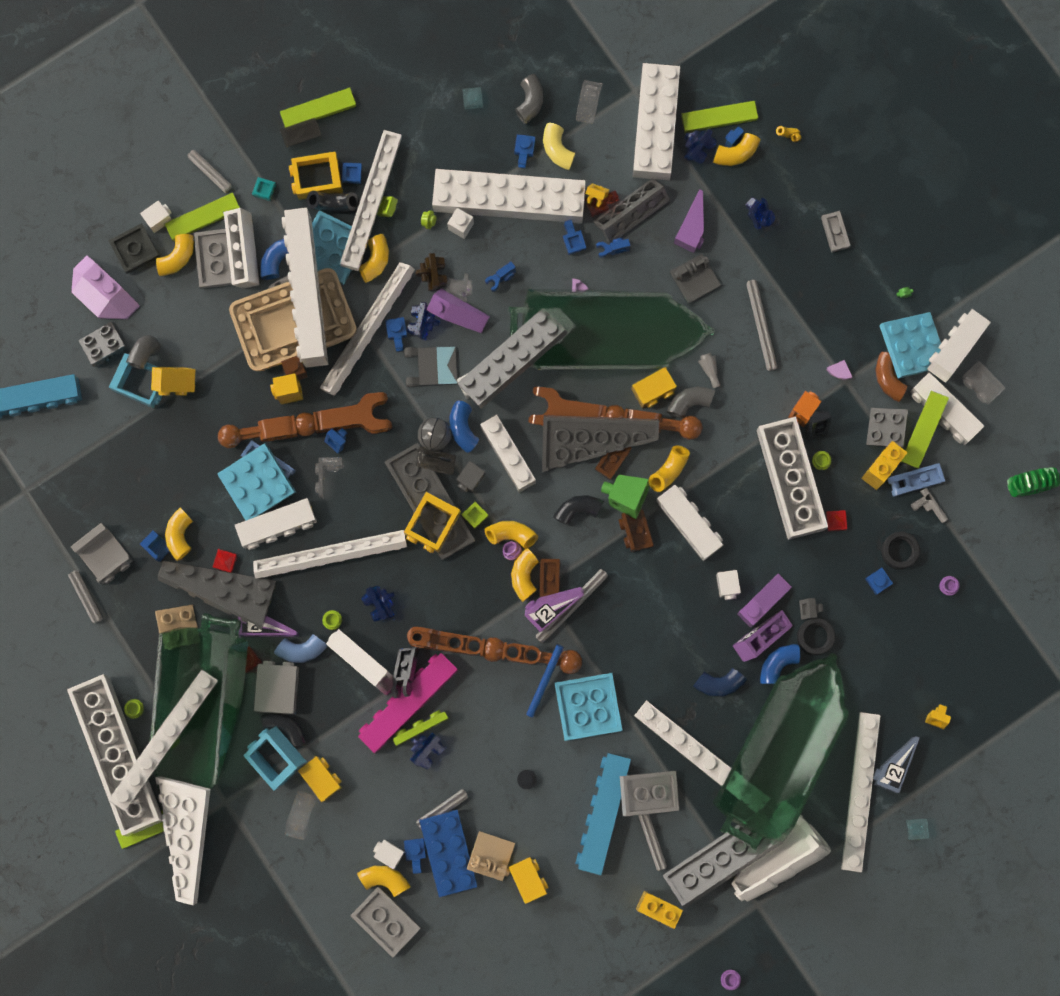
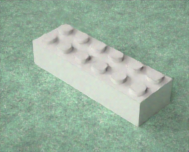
M643 63L633 167L634 178H653L670 181L680 66Z
M796 417L759 426L757 429L758 438L788 540L826 530L828 524Z

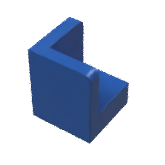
M154 530L140 543L158 562L170 552L166 541Z

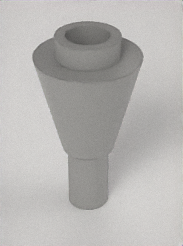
M711 353L700 356L701 360L698 362L710 378L712 387H719L720 383L716 375V355L712 356Z

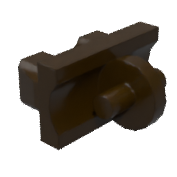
M429 253V257L424 259L425 263H420V269L416 270L415 274L422 278V282H427L428 291H435L438 287H443L447 284V276L438 275L437 269L445 268L444 257H435V253Z

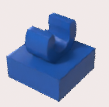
M343 428L337 433L331 429L327 432L324 442L336 453H340L344 448L347 432Z

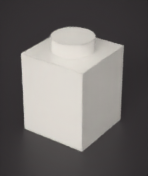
M159 201L140 213L154 233L165 226L164 223L172 220L170 217L172 212L166 204L162 206Z
M457 208L447 223L448 230L465 239L474 225L473 216Z
M737 570L717 573L720 598L725 597V600L736 599V595L741 593Z
M387 840L379 841L373 850L375 852L374 858L392 869L397 867L405 851Z

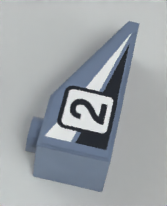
M912 737L883 763L880 769L877 768L873 775L874 785L893 793L900 792L919 741L918 737Z

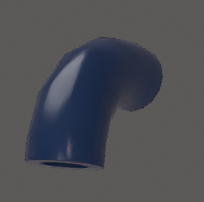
M731 668L725 676L720 678L713 677L704 671L693 687L708 696L723 697L735 693L745 684L747 678L734 668Z

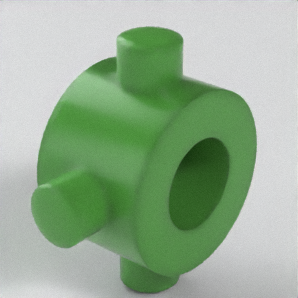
M910 287L902 288L897 293V297H909L913 293V289H910Z

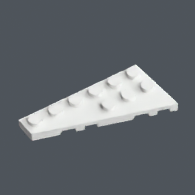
M158 776L155 778L156 784H159L160 795L158 796L159 802H162L164 814L162 815L166 844L170 848L171 856H169V862L173 866L174 875L172 880L176 901L195 905L198 900L210 789Z

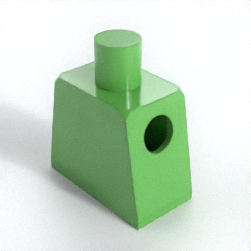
M618 475L614 484L604 482L601 492L609 495L608 499L611 507L637 519L650 489L649 479Z

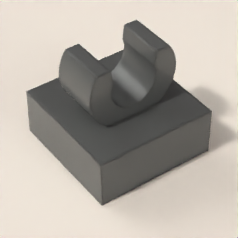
M815 598L799 601L801 620L817 618V613L824 612L823 604H816Z

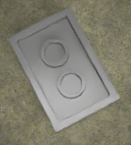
M226 229L194 233L200 289L232 285Z
M676 771L620 776L623 816L679 811Z
M379 886L351 914V917L392 957L421 928Z

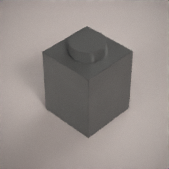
M469 461L456 479L459 484L458 487L466 493L468 491L473 493L485 477V471Z

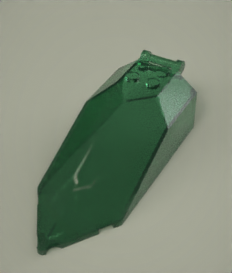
M528 289L523 307L509 306L510 336L518 330V313H523V326L542 308L559 322L568 333L530 366L538 370L662 369L669 366V363L675 358H680L699 345L709 334H714L713 327L708 326L704 323L703 319L683 304H679L666 292Z
M204 613L201 619V628L178 627L159 634L150 741L201 670L214 677L218 682L155 769V777L162 776L205 787L210 789V791L219 782L243 700L248 640L239 635L241 620L222 619ZM210 624L230 628V633L210 629Z
M833 653L829 657L815 660L794 670V673L778 677L712 802L726 817L720 831L723 833L727 832L751 845L750 848L754 850L757 849L762 838L784 842L793 830L849 716L848 710L844 706L843 699L845 694L840 669L837 668L836 664L837 656ZM731 822L756 834V837L753 838L730 825Z

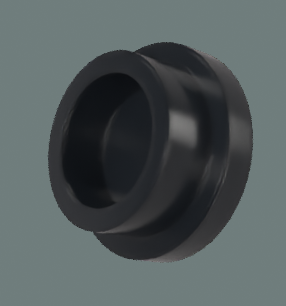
M523 770L519 773L517 782L521 788L531 789L535 786L537 777L533 771Z

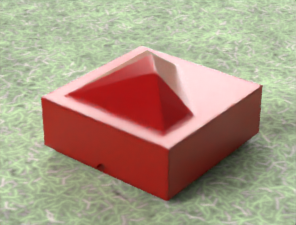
M846 510L826 512L827 531L847 530Z
M218 549L213 568L232 573L237 554Z

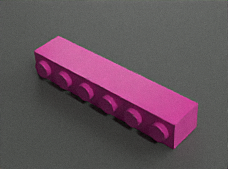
M442 653L433 655L428 661L430 664L425 669L422 667L414 675L416 678L411 683L413 688L412 694L409 697H405L401 692L399 698H390L387 702L388 706L383 711L380 709L373 716L374 720L370 724L366 723L359 730L360 734L358 737L373 753L376 754L458 672V669Z

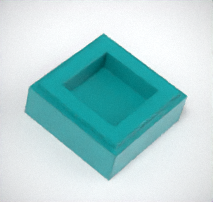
M258 177L252 196L271 201L276 182Z

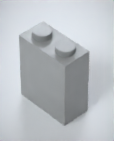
M263 661V664H258L255 712L296 714L299 668L294 666V663L283 662V665L280 666L275 665L273 661Z

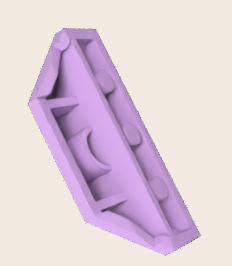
M88 256L73 269L72 294L98 318L128 319L140 307L115 280Z

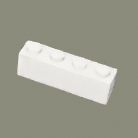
M242 208L224 212L232 285L242 289L258 286L260 283L252 214Z
M973 309L968 315L964 313L958 320L960 325L958 327L954 326L948 334L950 339H944L938 347L941 351L939 353L935 351L929 359L931 364L927 369L945 383L991 323Z
M929 372L910 391L912 398L917 403H922L925 406L931 390L949 397L939 424L945 430H949L958 443L966 445L984 425Z
M495 415L481 423L480 426L519 493L536 484V479L499 417Z
M674 485L659 496L656 502L700 558L705 561L723 546L721 543L723 539L717 532L713 533L709 528L711 526L709 521L705 517L701 518L697 513L699 509L693 502L690 503L686 499V492L681 487L678 488Z
M306 498L235 525L242 547L252 550L258 548L259 544L265 541L266 543H271L278 540L277 537L281 535L285 537L296 533L295 530L300 528L303 530L312 528L313 524L317 523L310 501Z

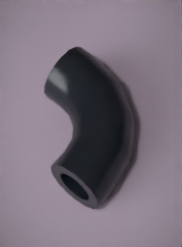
M313 190L308 194L306 203L313 210L347 212L358 209L359 198L354 192L325 193Z
M589 495L574 496L561 504L553 518L567 526H570L574 518L580 514H587L596 518L604 501Z
M281 713L261 715L264 730L266 728L270 730L276 726L295 748L308 745L302 727L293 718Z

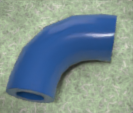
M284 238L275 241L266 249L261 260V279L272 280L280 277L279 265L286 258V254H289L287 247H285Z
M456 401L449 416L450 430L456 443L466 453H469L479 441V438L472 433L468 425V418L472 409L466 402Z
M798 644L779 647L769 654L762 665L760 684H780L782 669L787 665L799 664L800 648Z

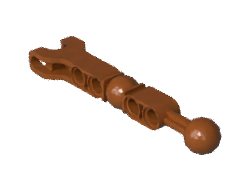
M533 387L532 391L534 395L547 400L548 409L543 415H531L528 419V422L531 424L543 426L544 415L659 419V433L660 429L676 431L688 440L698 438L703 430L701 421L695 416H686L681 421L662 418L660 413L623 409L619 405L607 407L565 400L553 388Z
M384 392L369 393L363 396L357 405L313 412V414L303 412L296 418L292 415L258 421V426L239 429L235 425L227 424L219 430L218 441L223 447L233 448L241 440L260 437V441L267 442L297 437L298 434L309 436L315 431L317 433L329 432L331 429L337 431L341 428L362 427L371 434L387 432L392 429V423L387 419H376L373 417L372 412L375 407L385 404L388 397Z
M412 627L407 633L408 642L413 647L471 656L480 654V657L483 656L490 662H497L501 659L504 661L505 658L510 662L535 665L537 663L548 664L553 654L542 652L534 646L516 643L507 645V642H503L496 637H490L486 640L483 638V641H481L477 637L422 627ZM415 634H421L422 639L420 641L413 640V636ZM453 638H457L461 642L460 646L456 649L449 645L450 640ZM473 641L478 642L480 645L479 650L476 652L469 649V644ZM509 648H516L518 656L515 658L509 657L507 650ZM566 650L561 653L556 666H559L560 670L566 674H575L582 667V657L575 650ZM535 651L537 659L534 661L528 660L526 657L527 652Z

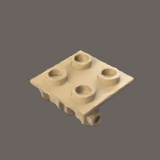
M193 605L155 611L163 649L169 650L177 646L200 642Z
M479 831L467 870L503 881L504 876H508L510 873L507 867L515 843Z

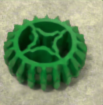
M1054 467L1020 473L1007 480L1008 491L1012 497H1023L1048 491L1060 486V474L1057 468Z

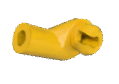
M779 126L776 129V133L779 136L791 138L793 142L801 140V132L798 129Z

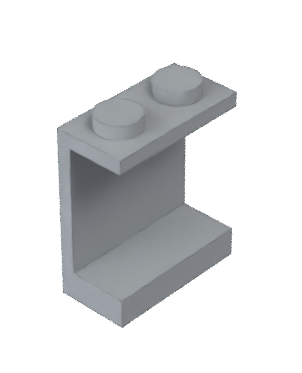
M100 523L71 546L73 551L79 554L96 576L97 582L102 585L114 580V575L119 571L127 570L133 561L103 523Z

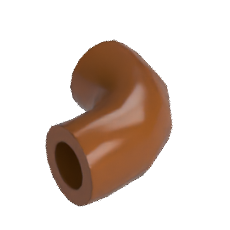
M881 352L875 369L877 382L885 394L893 400L900 402L908 385L897 379L890 354L888 352Z

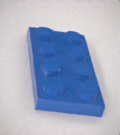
M458 810L419 819L439 897L476 888L477 883L474 872L467 870L470 856Z

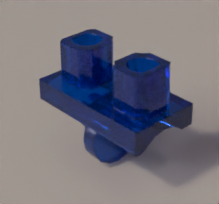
M708 128L706 131L703 130L700 135L697 130L693 134L686 133L684 136L687 140L685 147L690 149L684 158L688 161L694 160L699 164L703 163L707 154L701 150L702 147L705 146L711 150L717 143V140L711 135L713 131Z
M751 197L745 204L749 210L748 217L753 220L756 229L759 230L761 225L771 226L775 222V215L769 210L767 200L763 197L760 201Z
M426 302L412 306L411 316L417 318V322L409 323L407 328L408 333L417 336L421 340H427L428 331L432 332L433 326H439L440 323L439 320L435 319L436 315L427 310L428 305Z
M378 586L366 589L367 593L361 597V600L366 606L374 603L376 610L370 613L374 622L393 617L394 613L391 607L394 606V603L391 599L395 597L394 592L388 594L385 588L380 591Z
M433 732L428 738L422 735L419 740H416L413 737L411 741L415 745L410 750L415 754L410 760L417 767L420 765L428 770L433 761L427 755L434 751L439 756L445 749L444 745L440 742L441 739Z

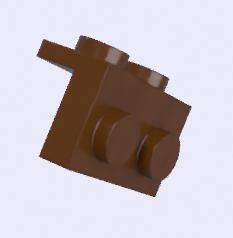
M640 510L637 519L622 513L621 519H618L621 531L625 530L626 537L623 538L626 549L630 548L632 553L653 547L644 510Z

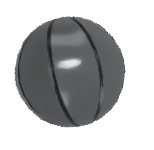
M429 418L418 429V440L429 451L444 449L451 439L449 425L440 418Z

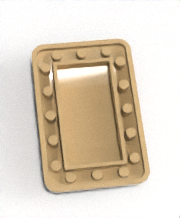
M331 268L318 271L326 348L354 337L357 331L337 273ZM289 282L236 300L230 305L231 318L248 365L253 371H262L281 365V361L297 356L296 347L299 344L294 333V328H297L292 315V309H295L293 302H291L290 291L293 289Z

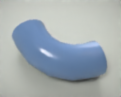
M314 634L301 644H295L284 638L275 649L274 654L288 662L304 663L315 659L328 645Z

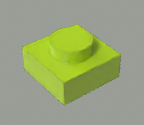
M383 196L377 215L380 217H392L396 210L398 199Z
M476 502L461 514L474 529L489 516Z

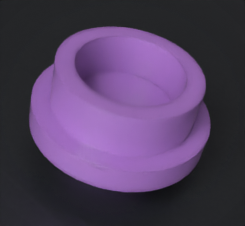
M513 541L507 542L503 547V555L507 560L518 558L522 551L521 546Z
M947 576L940 581L939 587L943 594L951 596L958 592L959 582L956 578Z
M726 970L723 972L721 984L725 989L735 990L739 987L741 978L736 971Z

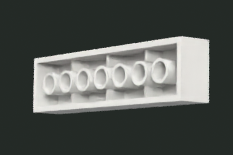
M436 169L432 206L434 212L454 213L458 208L469 215L558 222L572 220L573 223H582L585 180Z
M307 208L284 210L285 217H282V225L287 234L284 235V243L289 254H286V261L291 271L288 272V279L293 289L290 291V297L295 309H292V315L297 328H294L295 338L299 344L296 347L297 357L306 368L328 365L312 219Z
M102 674L67 689L109 799L139 758V753L110 677ZM149 779L126 811L110 802L122 836H130L163 822L162 813Z

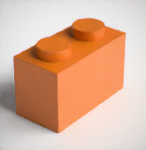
M805 391L788 417H796L798 424L805 427L810 416H812L822 401L819 400L815 393Z

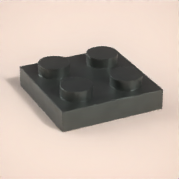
M142 223L108 240L126 274L160 257Z

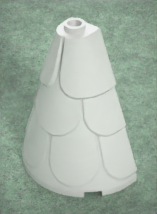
M786 801L778 808L770 821L784 843L737 873L732 882V886L736 890L734 894L741 901L746 900L748 902L778 887V884L792 878L798 872L820 861L831 852L830 847L811 824H808L802 818L803 816Z

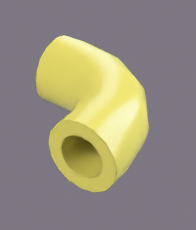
M547 123L543 136L546 154L553 163L563 169L570 170L575 152L569 151L562 144L561 139L564 129L557 124Z

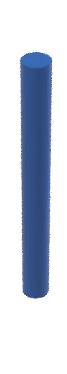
M559 644L555 647L526 713L529 717H534L564 649Z

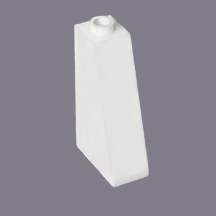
M339 629L329 637V641L326 644L387 696L392 690L393 675Z

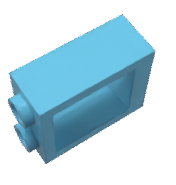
M124 353L109 388L118 394L154 408L156 404L160 403L162 395H158V391H153L148 400L122 389L133 367L126 363L129 354ZM147 362L144 369L152 372V367L157 366Z
M276 726L270 730L268 728L263 730L258 735L260 739L258 741L254 740L247 747L249 750L243 755L273 791L284 785L307 762ZM267 740L289 764L279 775L258 752V749Z

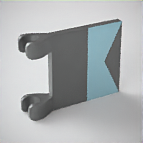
M455 347L405 348L404 356L406 358L418 356L419 377L406 378L407 387L457 384Z

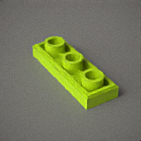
M438 710L430 715L431 719L425 722L421 719L412 724L414 728L408 731L405 728L395 733L396 737L393 738L395 745L399 746L448 720L446 712L441 713Z

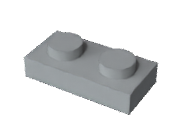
M840 211L822 215L821 220L831 253L850 248V242Z

